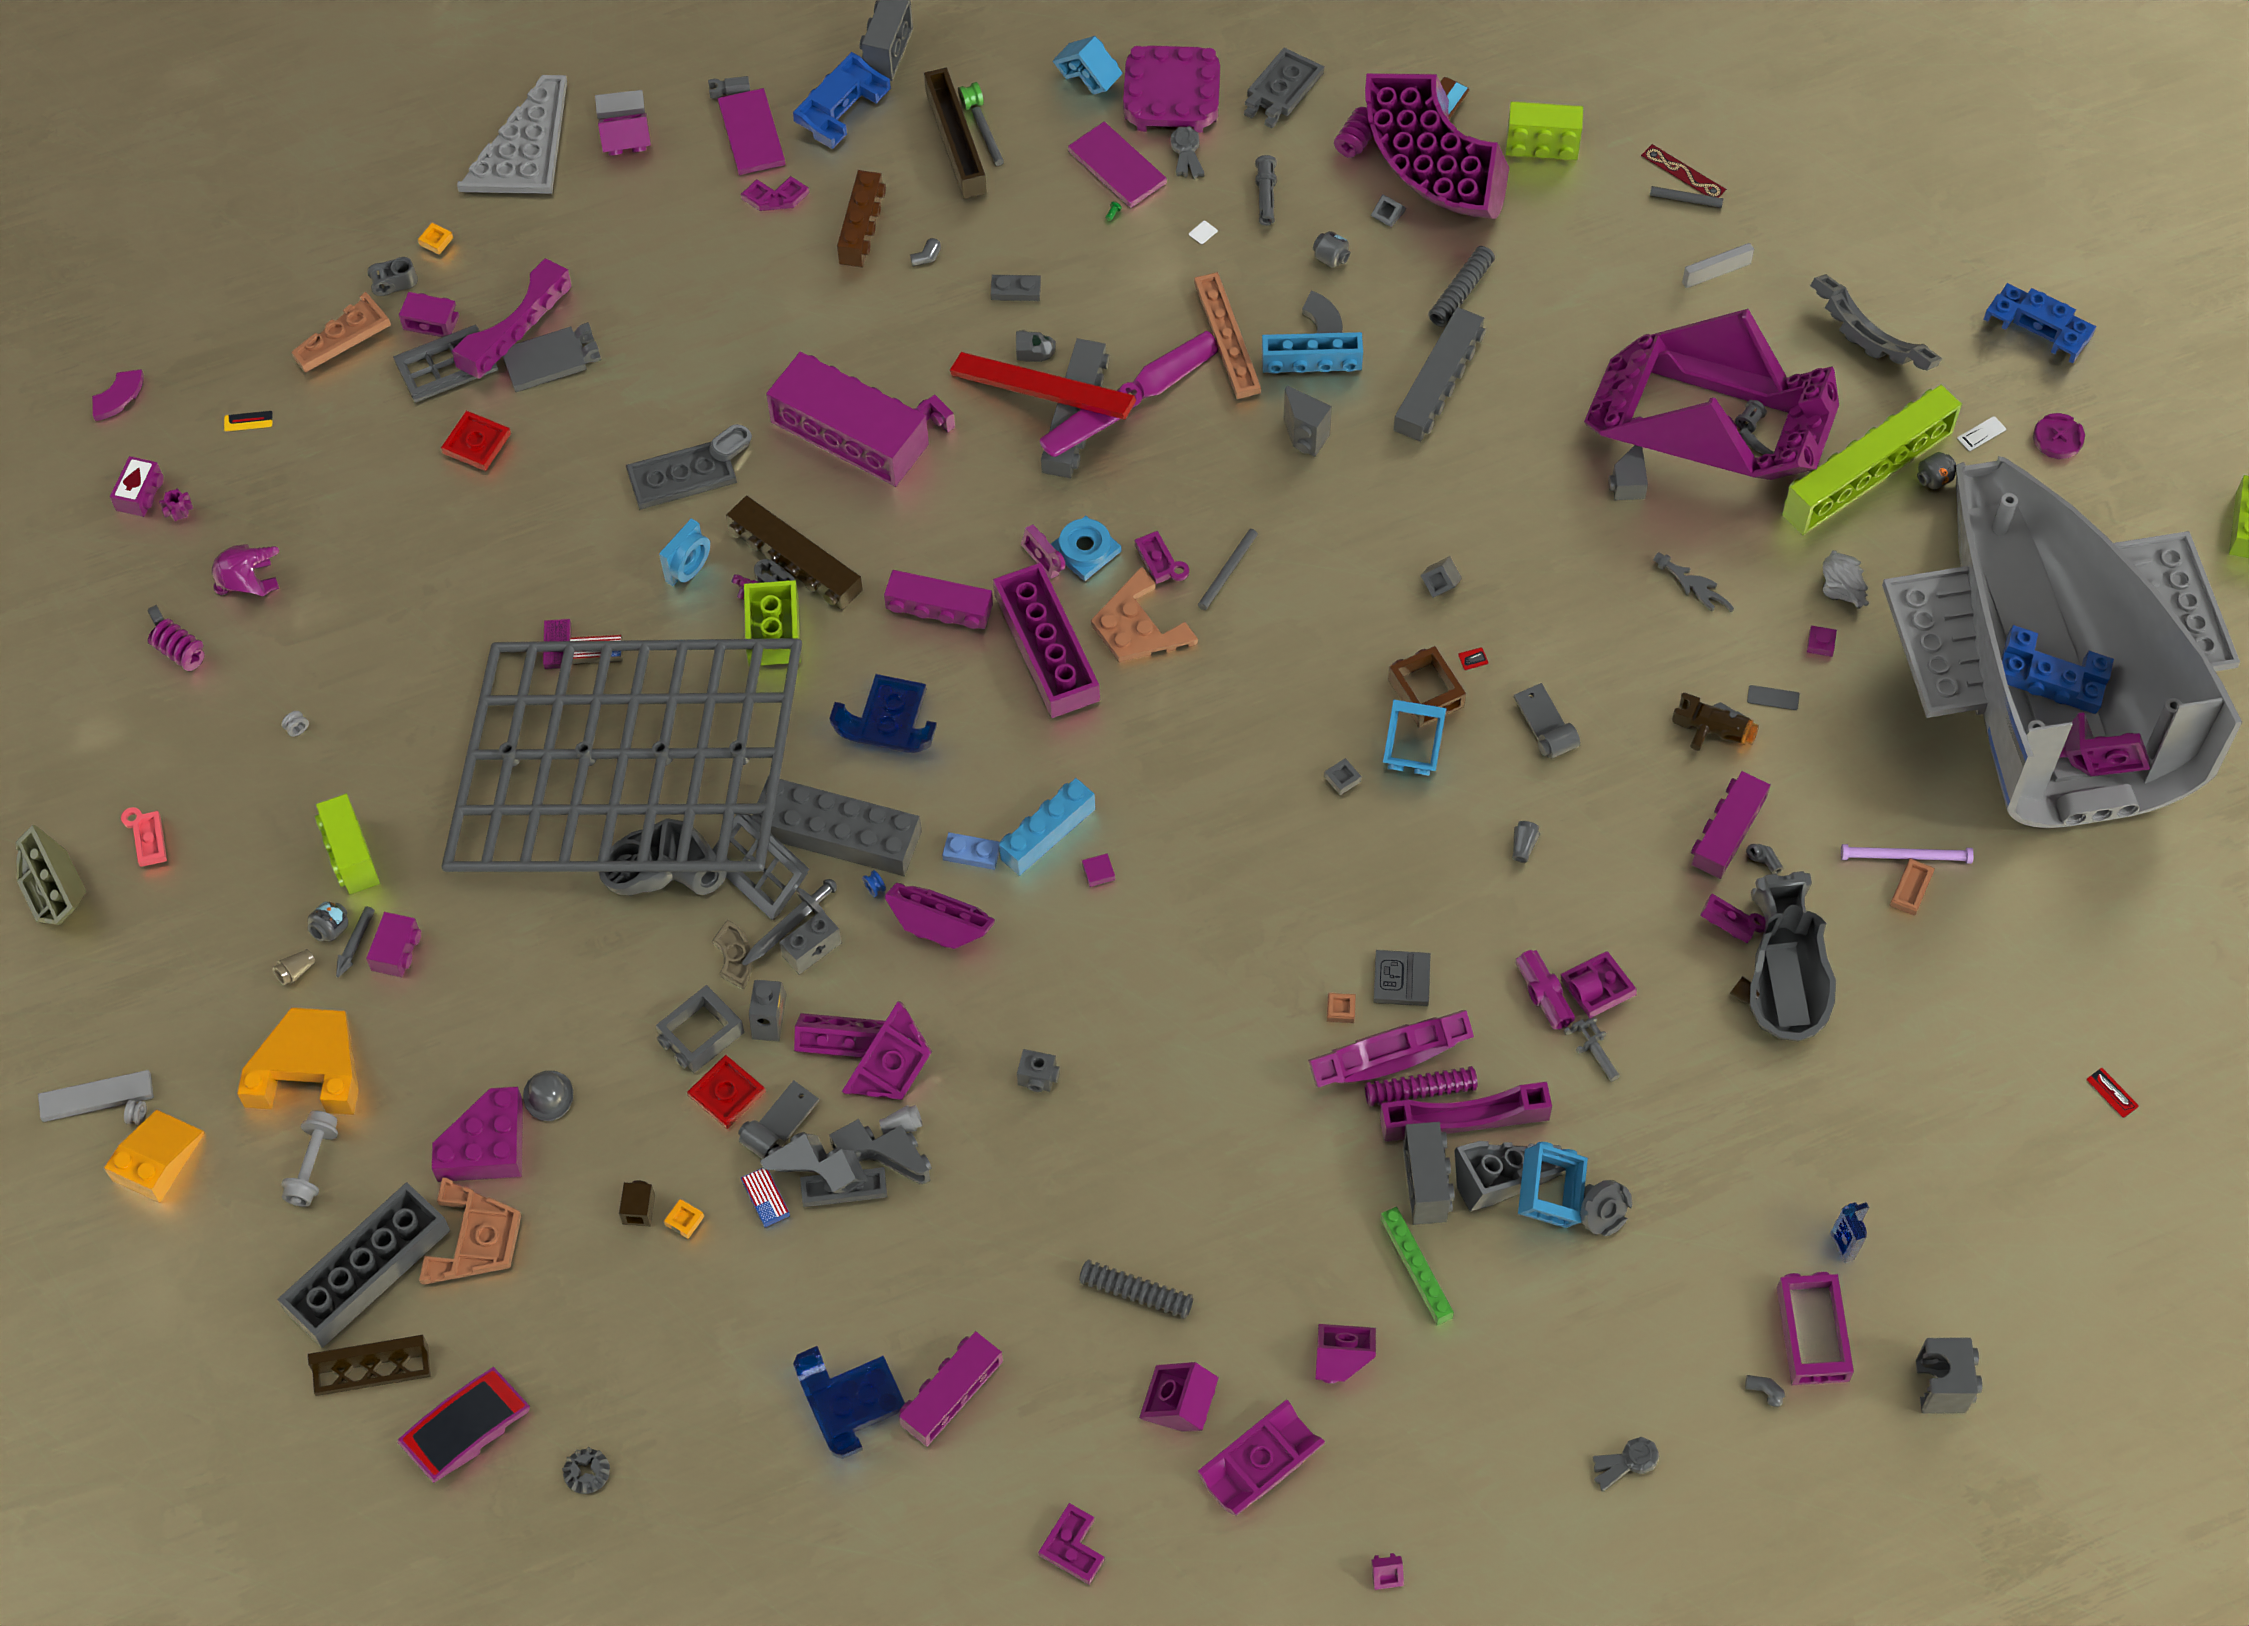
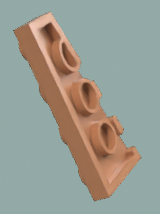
M366 292L360 296V301L357 304L347 306L343 310L344 314L336 321L331 319L326 323L324 331L320 334L314 333L291 352L294 360L305 373L391 326L389 318Z

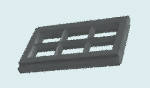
M476 324L393 356L415 403L477 379L462 370L441 378L438 369L454 364V357L434 364L431 356L448 349L452 352L467 335L480 332ZM426 358L429 367L410 373L407 365ZM496 363L483 376L498 371ZM433 372L436 378L435 381L417 387L414 381L415 378Z
M736 814L732 825L730 842L745 855L742 861H755V857L752 854L758 845L761 824L750 814ZM741 826L756 839L749 851L734 839ZM770 833L768 851L775 858L767 869L764 868L762 871L764 874L758 883L752 882L743 872H727L726 878L771 920H774L808 874L809 868ZM718 842L713 848L715 854H717ZM778 862L782 863L793 874L786 886L771 873ZM767 877L783 890L775 902L760 889Z

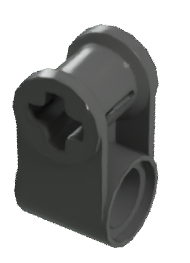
M407 257L375 263L367 270L368 276L372 279L373 283L371 286L372 292L377 296H385L392 292L410 289L418 282L412 261Z

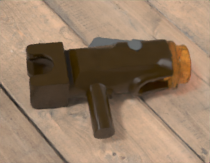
M1688 693L1681 694L1680 708H1675L1672 721L1674 724L1690 729L1691 726L1698 728L1690 745L1693 750L1699 751L1706 735L1711 733L1720 736L1724 740L1738 742L1746 745V743L1753 745L1759 730V725L1755 724L1754 720L1738 711L1736 712L1721 702L1711 706L1700 702L1699 697Z

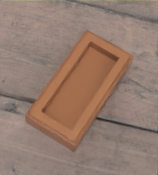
M1910 858L1890 906L1915 916L1935 868Z

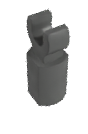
M748 76L726 78L724 81L719 79L708 80L710 98L712 99L719 98L725 94L729 96L750 91Z

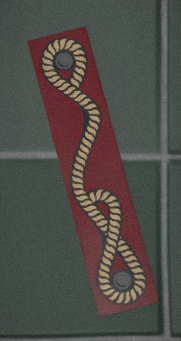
M1653 144L1641 155L1704 195L1719 198L1727 190Z

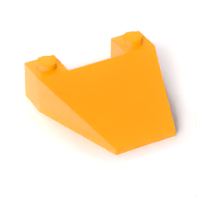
M291 1008L242 1069L237 1095L245 1108L272 1109L278 1080L323 1083L320 1101L326 1113L354 1115L359 1088L346 1012Z

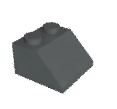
M1287 386L1284 399V421L1293 447L1302 453H1308L1316 457L1330 436L1332 406Z

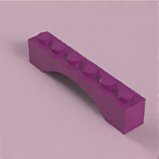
M545 258L530 272L527 294L519 307L510 316L491 328L467 335L452 350L456 368L478 379L490 371L492 366L502 356L506 355L508 350L569 291L572 285L568 269Z
M1547 1082L1519 1085L1492 1096L1463 1102L1427 1103L1401 1100L1381 1103L1380 1122L1384 1142L1404 1140L1406 1124L1440 1122L1441 1132L1446 1131V1134L1549 1121L1552 1102Z

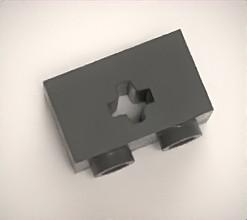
M822 910L779 943L782 957L800 975L842 942L839 928Z

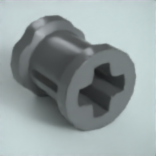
M1749 400L1745 405L1746 409L1735 418V424L1740 430L1746 427L1753 433L1757 427V422L1767 414L1765 406L1757 400Z

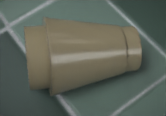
M306 949L303 952L277 961V965L273 967V972L282 985L293 984L316 961L312 953Z

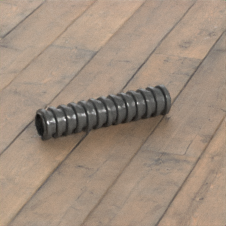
M1478 246L1471 257L1460 269V272L1452 280V283L1449 284L1448 288L1428 312L1429 319L1434 324L1441 327L1448 324L1456 308H1460V305L1463 304L1472 289L1483 277V274L1494 262L1495 255L1489 248Z
M1089 1259L1082 1267L1079 1277L1080 1284L1088 1283V1286L1091 1288L1097 1286V1290L1103 1288L1106 1293L1112 1291L1115 1296L1121 1294L1124 1299L1129 1297L1132 1302L1138 1300L1141 1305L1147 1303V1307L1150 1308L1153 1305L1156 1310L1162 1308L1164 1313L1170 1311L1173 1316L1181 1315L1182 1319L1189 1315L1193 1303L1192 1294L1186 1296L1183 1291L1177 1293L1174 1288L1168 1290L1165 1285L1160 1287L1157 1282L1151 1284V1281L1148 1279L1142 1281V1277H1137L1136 1279L1133 1274L1127 1276L1125 1271L1119 1273L1116 1268L1110 1270L1109 1266L1104 1265V1267H1101L1098 1262L1092 1264V1260Z

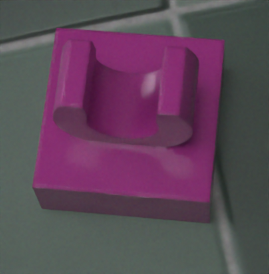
M1390 1553V1557L1379 1558L1378 1555H1375L1374 1559H1371L1375 1590L1404 1586L1401 1556Z

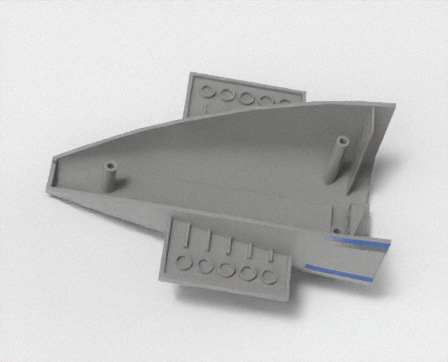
M1998 456L1997 461L1965 466L1964 462L1957 464L1956 498L1961 567L1884 579L1882 584L1926 718L1975 710L1976 715L1983 714L2006 809L2015 821L2032 827H2069L2143 814L2181 800L2210 782L2217 775L2242 724L2239 714L2215 671L2238 668L2240 660L2190 532L2186 531L2112 543L2106 535L2073 505L2005 457ZM2013 625L2038 633L2035 651L2082 666L2083 658L2088 651L2114 659L2110 680L2105 687L2102 705L2096 714L2066 704H2059L2042 696L2032 695L2027 691L2007 684L2001 658L2007 634ZM2084 712L2094 738L2098 736H2120L2124 733H2140L2150 759V770L2090 777L2071 765L2069 758H2059L2072 727L2071 721L2078 713Z

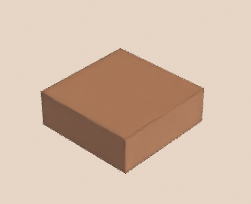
M1328 993L1327 1022L1354 1023L1356 994Z

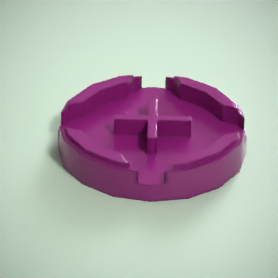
M2052 413L2044 416L2043 419L2037 422L2033 433V440L2039 451L2048 457L2067 459L2076 455L2081 450L2085 440V432L2083 426L2080 423L2077 424L2070 415Z

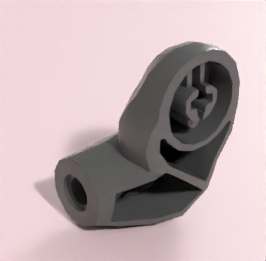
M667 818L654 825L648 861H676L683 821ZM693 827L687 861H715V852L704 837ZM642 830L631 832L617 841L611 847L609 861H637ZM599 872L601 881L610 891L619 895L629 896L662 889L672 880L684 884L696 894L706 895L718 889L725 881L727 872Z

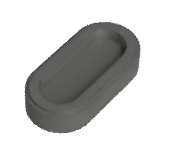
M732 425L712 440L709 452L719 461H729L749 446L752 434L745 426Z

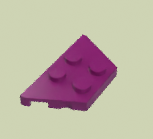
M898 1001L843 1088V1093L902 1100L931 1055L932 1050L902 1002Z

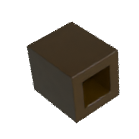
M635 1180L632 1183L624 1182L619 1210L623 1225L651 1227L655 1200L652 1184L641 1180Z

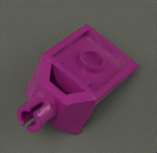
M2084 712L2078 713L2071 721L2072 727L2059 758H2069L2071 765L2090 777L2150 770V759L2140 733H2124L2120 736H2098L2094 738Z

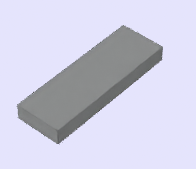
M1747 243L1686 266L1682 280L1685 288H1689L1750 265L1754 253L1751 243Z

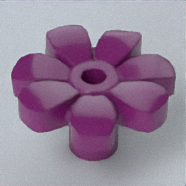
M734 574L731 581L740 587L737 597L744 600V584L760 583L756 580L744 578L739 574Z

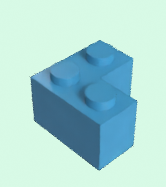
M1096 36L1069 43L1053 60V63L1065 79L1079 76L1093 95L1107 91L1123 74L1117 62L1111 58L1103 43Z

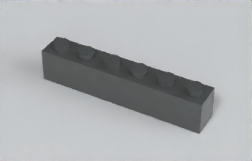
M1459 307L1456 308L1395 415V432L1420 442L1426 433L1430 434L1435 422L1433 419L1436 415L1440 416L1446 396L1450 397L1455 388V380L1462 377L1466 367L1464 364L1467 360L1471 361L1476 350V343H1481L1486 332V329L1483 328L1484 317Z
M1077 338L1065 378L1102 387L1104 380L1102 371L1103 368H1108L1110 355L1106 354V343ZM1057 403L1049 432L1080 411L1081 408ZM1086 440L1057 457H1052L1043 450L1041 457L1042 473L1071 478L1073 470L1079 468L1080 454L1078 453L1080 449H1084Z

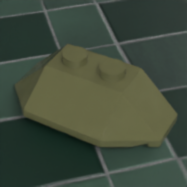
M32 825L16 841V850H18L16 860L17 882L36 922L60 925L78 907L86 893V889L67 850L39 827Z

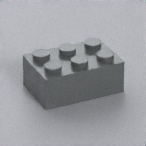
M876 0L873 18H869L866 35H862L860 40V49L863 51L862 59L871 68L889 78L890 81H893L913 31L911 0Z
M1440 1122L1406 1124L1403 1152L1413 1225L1447 1222L1448 1212L1453 1211L1452 1201L1455 1199L1453 1183L1449 1184L1451 1164L1450 1158H1446L1445 1155L1447 1135L1446 1131L1441 1132Z

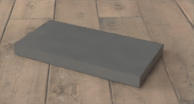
M711 442L631 463L626 465V469L640 510L737 483L731 461L715 459L709 452Z

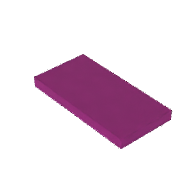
M764 88L718 98V104L739 175L786 165Z
M1102 122L1068 146V152L1130 209L1167 184V178L1106 122Z

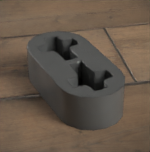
M770 559L760 560L754 567L756 580L760 583L795 580L791 574Z

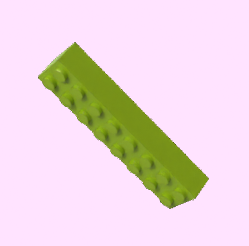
M1939 385L1933 390H1927L1919 400L1909 402L1901 412L1896 415H1890L1882 425L1877 428L1872 427L1860 440H1853L1845 450L1839 454L1837 452L1832 454L1827 462L1817 466L1816 470L1809 471L1808 475L1802 479L1794 480L1788 487L1789 492L1784 502L1785 507L1782 516L1802 535L1806 534L1951 435L1954 431L1962 403L1943 385Z

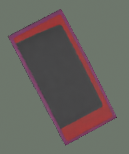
M492 1367L425 1415L397 1440V1443L425 1475L435 1483L478 1456L483 1446L504 1434L506 1426L529 1412L530 1406L505 1378Z

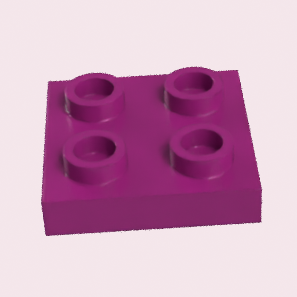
M1608 951L1561 974V982L1589 1019L1637 995V988Z

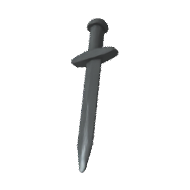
M832 879L824 880V885L812 895L798 887L796 893L803 902L752 947L742 964L744 966L762 957L811 912L818 914L823 909L819 903L830 893H835L837 889L836 882Z

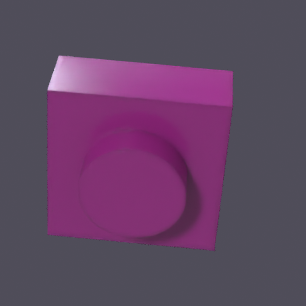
M1811 625L1807 653L1833 657L1837 630Z

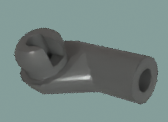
M1750 844L1747 847L1746 853L1748 857L1753 861L1766 864L1771 874H1778L1784 869L1771 847L1761 844Z
M1746 1376L1745 1389L1765 1392L1768 1395L1767 1402L1770 1406L1780 1407L1783 1404L1785 1392L1774 1380L1767 1377Z

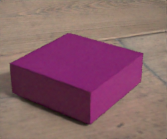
M1108 853L1082 860V866L1089 887L1115 881V874Z

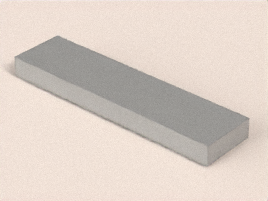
M149 1070L38 1094L40 1118L43 1122L125 1105L129 1100L139 1102L154 1098L152 1078Z

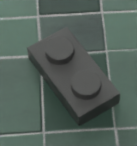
M992 275L991 300L1040 301V275Z

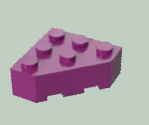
M518 1087L490 1088L432 1143V1171L437 1182H441L442 1178L452 1181L522 1177L523 1099Z

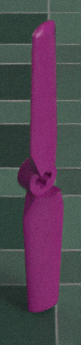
M1209 331L1201 333L1144 366L1133 382L1124 383L1117 391L1134 395L1136 402L1132 409L1135 408L1142 399L1161 394L1218 352L1216 339ZM1081 409L1040 438V445L1050 456L1057 457L1120 420V418Z

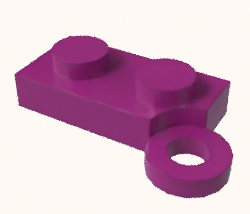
M1034 524L1026 527L1021 546L1037 564L1042 563L1050 579L1059 576V572L1065 569V560L1062 554L1054 549L1047 541L1045 535Z
M1158 531L1134 540L1135 547L1155 584L1166 581L1170 577L1175 581H1182L1189 576V566L1183 561H1174ZM1177 568L1184 570L1181 574H1177L1174 571Z
M1714 894L1709 896L1700 915L1710 923L1717 925L1745 943L1749 942L1754 931L1757 933L1765 931L1766 921L1762 915L1758 913L1748 915Z

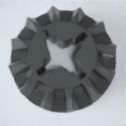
M590 1447L582 1450L576 1449L574 1454L567 1457L566 1463L562 1468L567 1486L581 1494L593 1493L602 1488L610 1474V1465L607 1458L600 1450L597 1451ZM590 1463L594 1475L585 1473L580 1477L581 1470L578 1464L580 1466H587Z

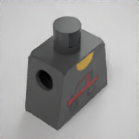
M754 980L749 1009L753 1040L780 1041L786 1002V991L782 982ZM763 1019L770 1021L769 1024H761L764 1022Z

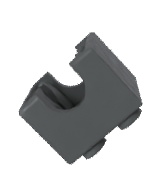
M1927 1338L1916 1358L1917 1373L1931 1374L1935 1378L1929 1379L1930 1386L1927 1387V1392L1930 1393L1925 1392V1397H1920L1922 1413H1967L1971 1404L1976 1403L1977 1394L1982 1392V1378L1980 1375H1976L1975 1365L1979 1363V1352L1977 1348H1973L1971 1338Z

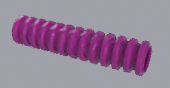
M1469 1066L1468 1070H1465L1463 1067L1459 1071H1456V1069H1451V1072L1443 1070L1442 1074H1439L1438 1071L1434 1072V1075L1426 1073L1423 1077L1421 1074H1418L1416 1078L1413 1075L1408 1076V1079H1405V1077H1400V1080L1392 1078L1391 1082H1388L1387 1079L1383 1080V1083H1379V1081H1375L1374 1084L1367 1082L1365 1085L1366 1101L1370 1107H1373L1374 1103H1377L1379 1106L1383 1102L1400 1101V1099L1408 1100V1098H1412V1100H1416L1419 1096L1421 1099H1424L1426 1095L1430 1098L1434 1097V1094L1442 1096L1443 1093L1450 1095L1451 1091H1454L1455 1094L1459 1093L1460 1090L1468 1092L1470 1088L1472 1091H1475L1478 1087L1475 1069Z

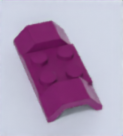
M1286 1399L1199 1469L1198 1474L1207 1490L1225 1511L1237 1516L1255 1500H1259L1301 1466L1304 1460L1325 1444V1441L1307 1428L1298 1418L1291 1403Z

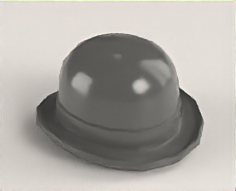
M543 1071L535 1074L528 1080L523 1092V1101L528 1112L541 1121H554L561 1118L569 1110L573 1101L571 1081L558 1071Z

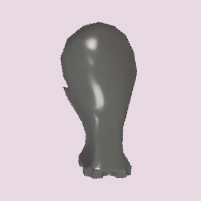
M1800 871L1786 876H1778L1777 874L1765 875L1756 880V888H1753L1751 891L1752 901L1759 906L1766 922L1765 932L1755 956V972L1750 985V1009L1761 1029L1781 1040L1801 1041L1815 1036L1826 1026L1835 1004L1836 979L1827 958L1823 937L1826 922L1819 915L1806 911L1805 896L1812 884L1810 873ZM1756 990H1758V992L1760 993V995H1759V997H1758L1757 999H1756Z

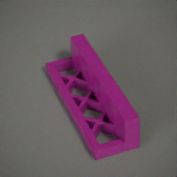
M800 1013L795 1025L794 1051L863 1057L885 1021Z

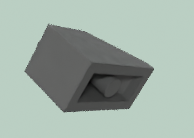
M1634 445L1614 465L1613 475H1609V490L1614 492L1615 500L1645 499L1648 481L1643 448Z

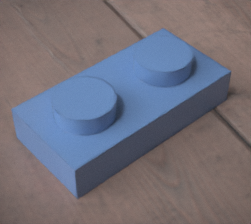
M948 832L942 858L943 861L995 870L1000 852V842Z

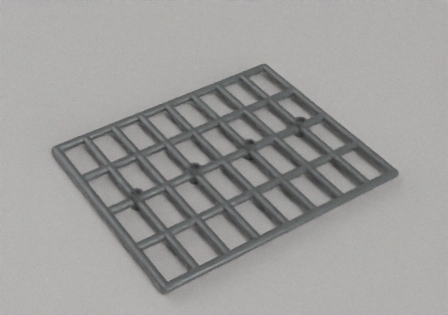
M799 638L492 643L443 857L442 870L445 872L763 871L766 863L802 641ZM753 649L745 693H718L725 650ZM763 649H791L784 692L756 693ZM654 650H677L669 693L641 694L649 652ZM687 650H714L707 693H679ZM575 651H601L593 694H566ZM612 651H639L631 694H604ZM500 652H526L517 695H491ZM537 652H564L555 695H528ZM743 703L737 740L732 742L729 748H708L715 704ZM754 703H781L774 747L746 748ZM628 704L620 748L592 749L601 705ZM639 704H666L660 741L654 743L652 748H631ZM677 704H705L697 748H669ZM515 705L507 742L503 743L499 749L479 750L488 706ZM526 705H553L543 749H517ZM563 705H590L583 742L578 743L575 749H554ZM706 758H733L725 804H697ZM750 758H772L765 803L736 804L743 765L747 764ZM579 759L570 804H543L552 760ZM596 759H617L609 804H581L589 766H592ZM628 759H656L648 804H620ZM673 759H694L687 803L659 804L665 767ZM476 760H503L493 805H466ZM520 760H541L532 805H504L512 767L518 765ZM697 814H723L715 861H687L694 819ZM734 814H763L755 861H726ZM464 815H491L481 861H454ZM502 815H529L520 861H492ZM540 815H568L559 861H531ZM579 815H606L598 861H570ZM618 815H645L637 861H609ZM656 815H684L676 861H648Z

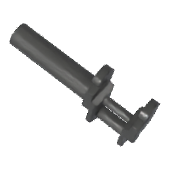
M1588 1018L1586 1022L1582 1019L1572 1024L1571 1028L1567 1027L1564 1030L1566 1035L1582 1031L1588 1040L1584 1043L1583 1047H1577L1576 1051L1578 1054L1590 1049L1611 1082L1620 1077L1608 1056L1597 1042L1599 1040L1603 1041L1606 1036V1032H1600L1595 1024L1597 1018ZM1589 1027H1591V1029L1595 1033V1035L1592 1037H1590V1035L1586 1031V1029Z

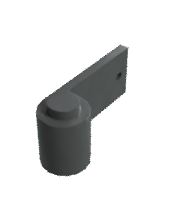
M1542 683L1514 694L1515 701L1538 740V748L1543 756L1552 759L1580 746L1577 730L1571 723L1565 724Z
M793 1080L760 1122L757 1120L747 1121L741 1126L738 1135H740L739 1142L758 1157L764 1159L768 1156V1152L771 1149L783 1146L820 1101L819 1098Z

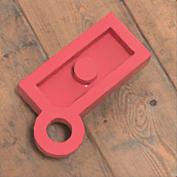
M135 807L126 809L121 815V821L125 827L133 828L137 859L140 867L167 861L159 812L154 811L142 814ZM130 815L137 816L134 821H128Z

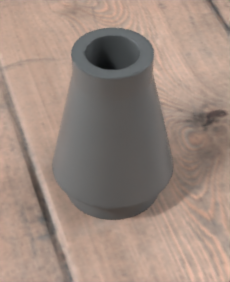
M1519 821L1518 826L1514 827L1513 860L1522 863L1528 862L1529 856L1540 836L1537 824L1529 821Z

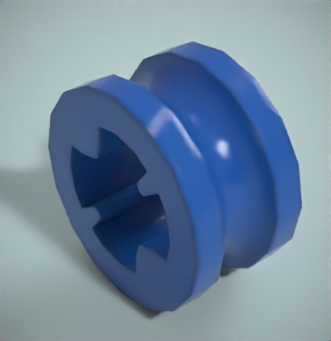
M875 870L871 871L870 876L865 875L862 877L865 887L874 898L878 896L879 891H886L882 878Z

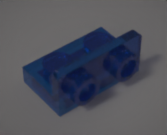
M1854 1202L1844 1206L1830 1232L1844 1263L1855 1260L1867 1238V1230L1862 1222L1870 1208L1867 1202L1859 1205Z

